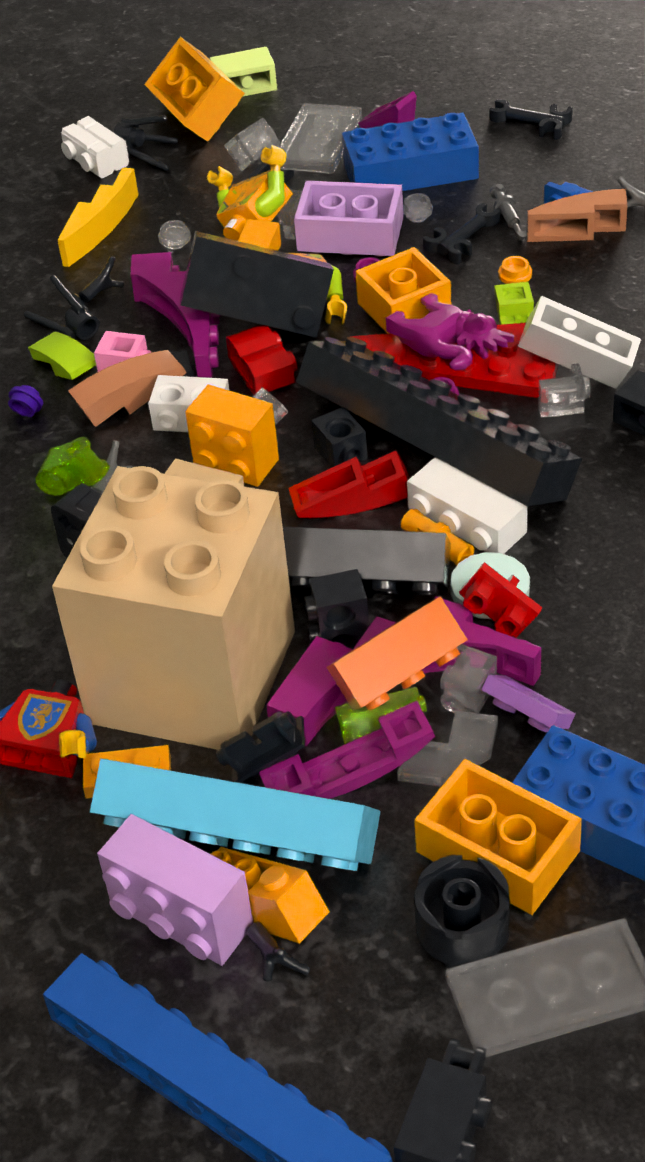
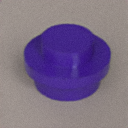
M14 386L8 394L10 398L8 401L9 407L19 415L32 417L43 406V400L39 392L31 386Z

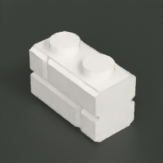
M87 116L77 121V124L73 123L62 128L63 142L61 143V148L64 155L69 160L74 159L79 162L86 172L91 171L102 179L112 174L114 170L118 171L128 166L129 158L126 141L91 117Z

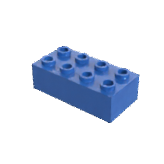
M464 112L447 113L444 116L433 118H417L403 123H386L383 126L366 129L355 128L352 131L342 132L344 166L350 183L402 185V191L479 178V146Z
M552 725L512 783L582 818L581 852L645 881V765Z

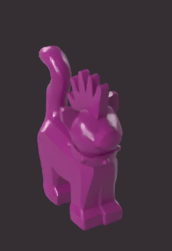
M434 293L421 298V303L429 310V313L422 319H406L402 311H396L386 317L387 332L398 336L402 343L425 357L435 358L438 356L443 359H452L449 366L453 370H465L472 364L473 356L471 349L481 358L486 359L489 356L487 348L497 351V346L507 347V342H514L513 334L496 329L497 324L491 316L483 313L474 314L470 309L463 311L456 306L438 302V295Z

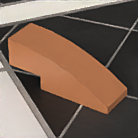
M626 189L577 194L528 210L527 242L594 240V232L626 231Z
M169 350L152 352L109 366L86 378L68 390V392L92 424L97 427L122 407L129 414H132L148 402L158 375L183 376L187 372Z

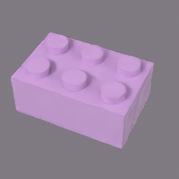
M306 181L294 217L297 251L314 254L341 253L343 255L361 254L377 257L393 256L403 221L402 185Z
M130 814L97 853L111 908L125 919L133 917L144 923L159 938H171L179 942L198 959L206 960L208 958L223 966L247 935L248 928L253 924L244 871L133 814Z

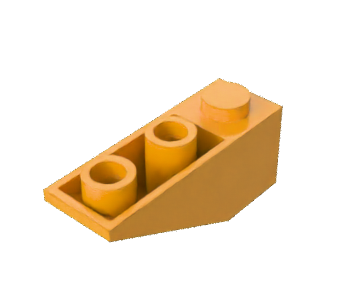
M220 847L211 853V855L245 872L253 922H261L272 935L300 944L330 912L306 870Z

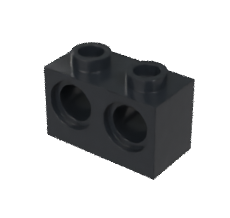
M358 569L309 578L311 595L304 597L308 620H314L313 624L307 625L310 644L318 636L354 649L369 627L367 596Z

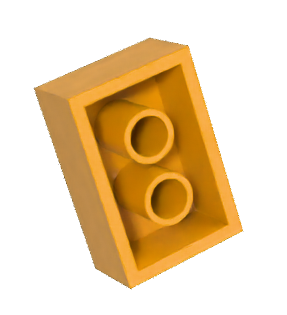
M182 37L177 40L144 84L185 127L207 142L219 130L221 124L245 94L207 56Z
M467 759L461 762L414 820L417 853L433 862L451 855H462V860L478 862V858L489 861L502 872L507 880L510 904L531 915L534 914L580 852L582 818Z

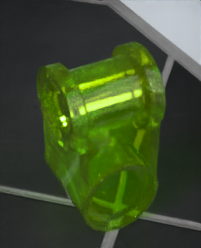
M79 437L72 442L49 449L35 481L43 492L58 496L72 491L81 483L88 486L96 484L107 474L110 466L105 459H99L90 448L91 443L87 437Z

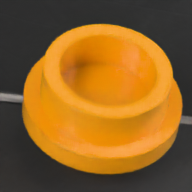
M511 256L503 260L498 270V277L505 284L528 282L532 278V268L527 259L520 256Z

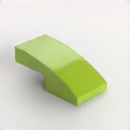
M529 282L494 285L500 325L526 323L534 309V300Z
M56 331L28 347L34 360L50 363L55 376L73 380L96 366L95 356L88 348L75 339Z

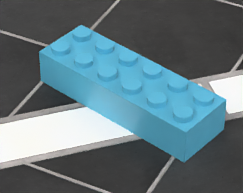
M100 758L90 808L91 813L105 815L103 821L105 825L120 827L130 814H133L178 838L185 839L186 831L188 830L190 831L189 840L225 847H227L228 840L231 838L234 839L232 847L234 849L270 855L271 847L274 846L278 847L277 857L311 863L314 861L315 854L323 855L321 865L357 871L358 862L372 863L381 812L380 810L355 803Z

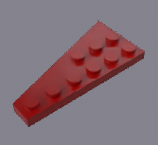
M526 323L497 325V330L513 334L514 342H507V347L497 346V351L487 348L489 356L486 359L481 358L471 349L473 356L472 364L465 370L451 369L449 363L452 359H443L438 356L435 358L425 357L402 343L398 336L391 333L350 336L366 342V348L373 352L382 351L392 355L395 358L394 362L401 366L409 365L420 369L423 372L422 377L428 380L446 377L451 379L457 387L548 400L559 364L518 347Z

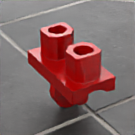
M485 562L458 592L464 597V607L473 614H486L495 621L494 625L497 632L511 637L514 636L515 638L539 615L543 608L516 587L520 581L516 576L511 575L506 579Z

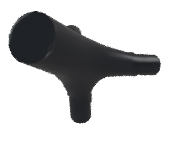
M114 256L109 257L101 273L79 292L80 298L85 303H88L105 289L124 287V281L112 280L110 278V273L116 260Z
M255 922L248 928L247 935L263 956L264 981L269 982L272 980L276 963L301 974H309L310 967L300 963L288 954L275 941L261 922Z

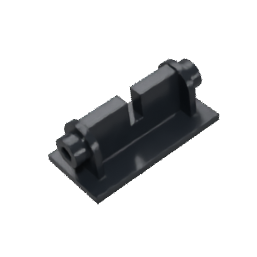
M278 711L271 717L253 726V733L259 739L254 740L244 731L230 740L221 743V749L216 751V756L223 766L229 764L232 767V782L240 783L249 777L257 776L260 771L284 758L293 756L298 750L305 747L304 718L299 716L295 719L289 711L285 713Z

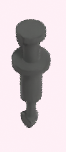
M495 184L489 190L491 197L496 199L494 209H500V214L503 215L507 225L510 228H514L517 239L522 241L526 238L527 232L521 231L519 227L520 219L514 210L515 200L511 195H505L506 189L503 184Z

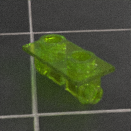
M417 687L388 694L390 697L388 701L371 710H367L365 706L353 710L349 703L336 706L335 710L344 744L380 729L379 717L412 702L418 701L423 713L426 712L427 707L423 695L419 696Z

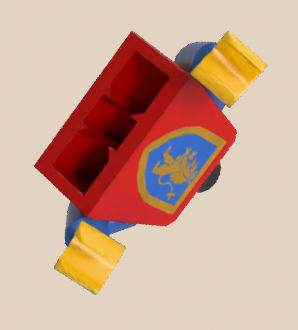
M61 679L56 680L50 692L35 689L24 690L15 702L0 711V764L67 778L73 777L78 757L86 758V753L91 752L97 746V739L92 720L84 714L81 701L75 697L77 688L71 682Z

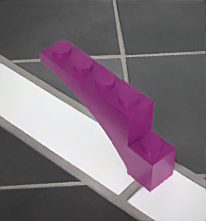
M171 252L132 255L130 276L135 302L142 301L168 318L183 334L193 351L197 377L213 378V368L219 367L218 348L216 346L219 345L218 325H214L220 323L219 314L180 305V296L186 271H180L179 265H173Z

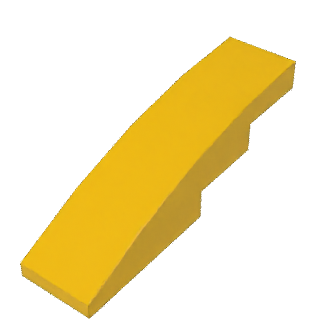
M122 168L113 186L100 185L91 203L78 202L58 238L63 266L70 267L94 249L128 213L139 195L135 170L133 168Z

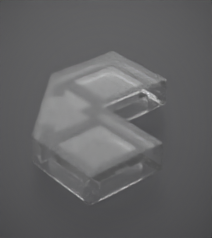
M455 711L449 742L430 741L418 753L399 766L398 781L442 787L464 759L478 766L488 761L492 757L498 727V716Z

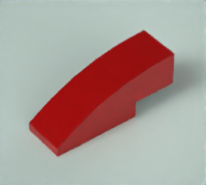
M395 450L363 466L356 456L288 489L298 518H323L369 511L408 497L407 481L410 477L398 452Z

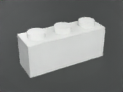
M541 296L527 319L518 347L617 389L633 366L641 339Z
M436 457L407 481L408 509H417L434 522L446 524L449 526L452 534L471 543L481 551L504 554L527 533L526 505Z

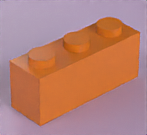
M440 596L326 668L351 708L356 710L365 706L368 712L390 699L387 691L396 685L401 684L403 689H406L424 678L426 675L422 669L435 661L440 667L460 655L461 653L457 647L468 639Z

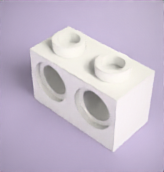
M158 375L148 402L153 430L188 432L185 414L187 408L208 384L229 390L228 379Z

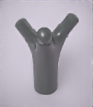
M620 176L617 181L623 189H626V195L631 198L627 200V208L632 206L645 207V193L631 186Z
M117 440L112 441L106 462H101V471L91 487L101 494L104 492L117 466H119L117 464L120 442ZM132 465L120 466V467H126V468H133Z

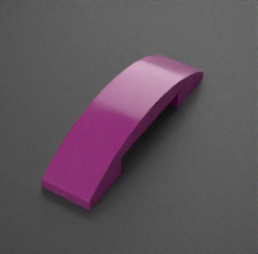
M415 701L379 717L378 720L381 728L305 763H302L299 754L260 771L259 774L265 788L332 799L358 789L391 772L424 748L435 735L418 701Z

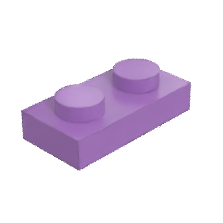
M488 675L481 689L494 697L492 702L494 705L511 713H516L518 710L529 716L527 722L544 732H548L552 725L561 729H569L576 714L506 675Z

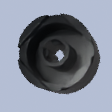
M462 855L440 858L422 871L414 896L415 924L418 940L427 953L443 962L448 969L460 971L468 966L480 964L495 956L509 939V887L502 872L487 860L478 858V862L462 860Z

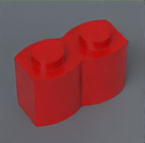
M261 324L226 337L228 357L236 371L243 377L253 395L259 396L295 383L294 371L298 369L296 359L291 351L284 349L277 331L272 332L268 326Z

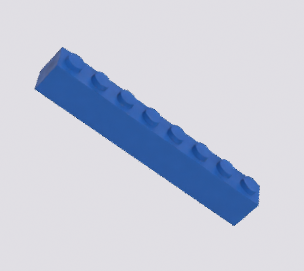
M81 953L43 993L51 1020L257 1162H392L389 1151L380 1142L371 1137H367L364 1140L350 1131L346 1122L339 1115L330 1110H325L323 1113L308 1103V1099L298 1088L288 1083L282 1086L270 1078L265 1068L254 1059H241L232 1053L228 1045L216 1034L209 1032L205 1035L193 1027L187 1016L178 1009L170 1008V1010H167L158 1004L153 995L139 984L131 986L120 979L115 969L105 961L99 960L96 963Z

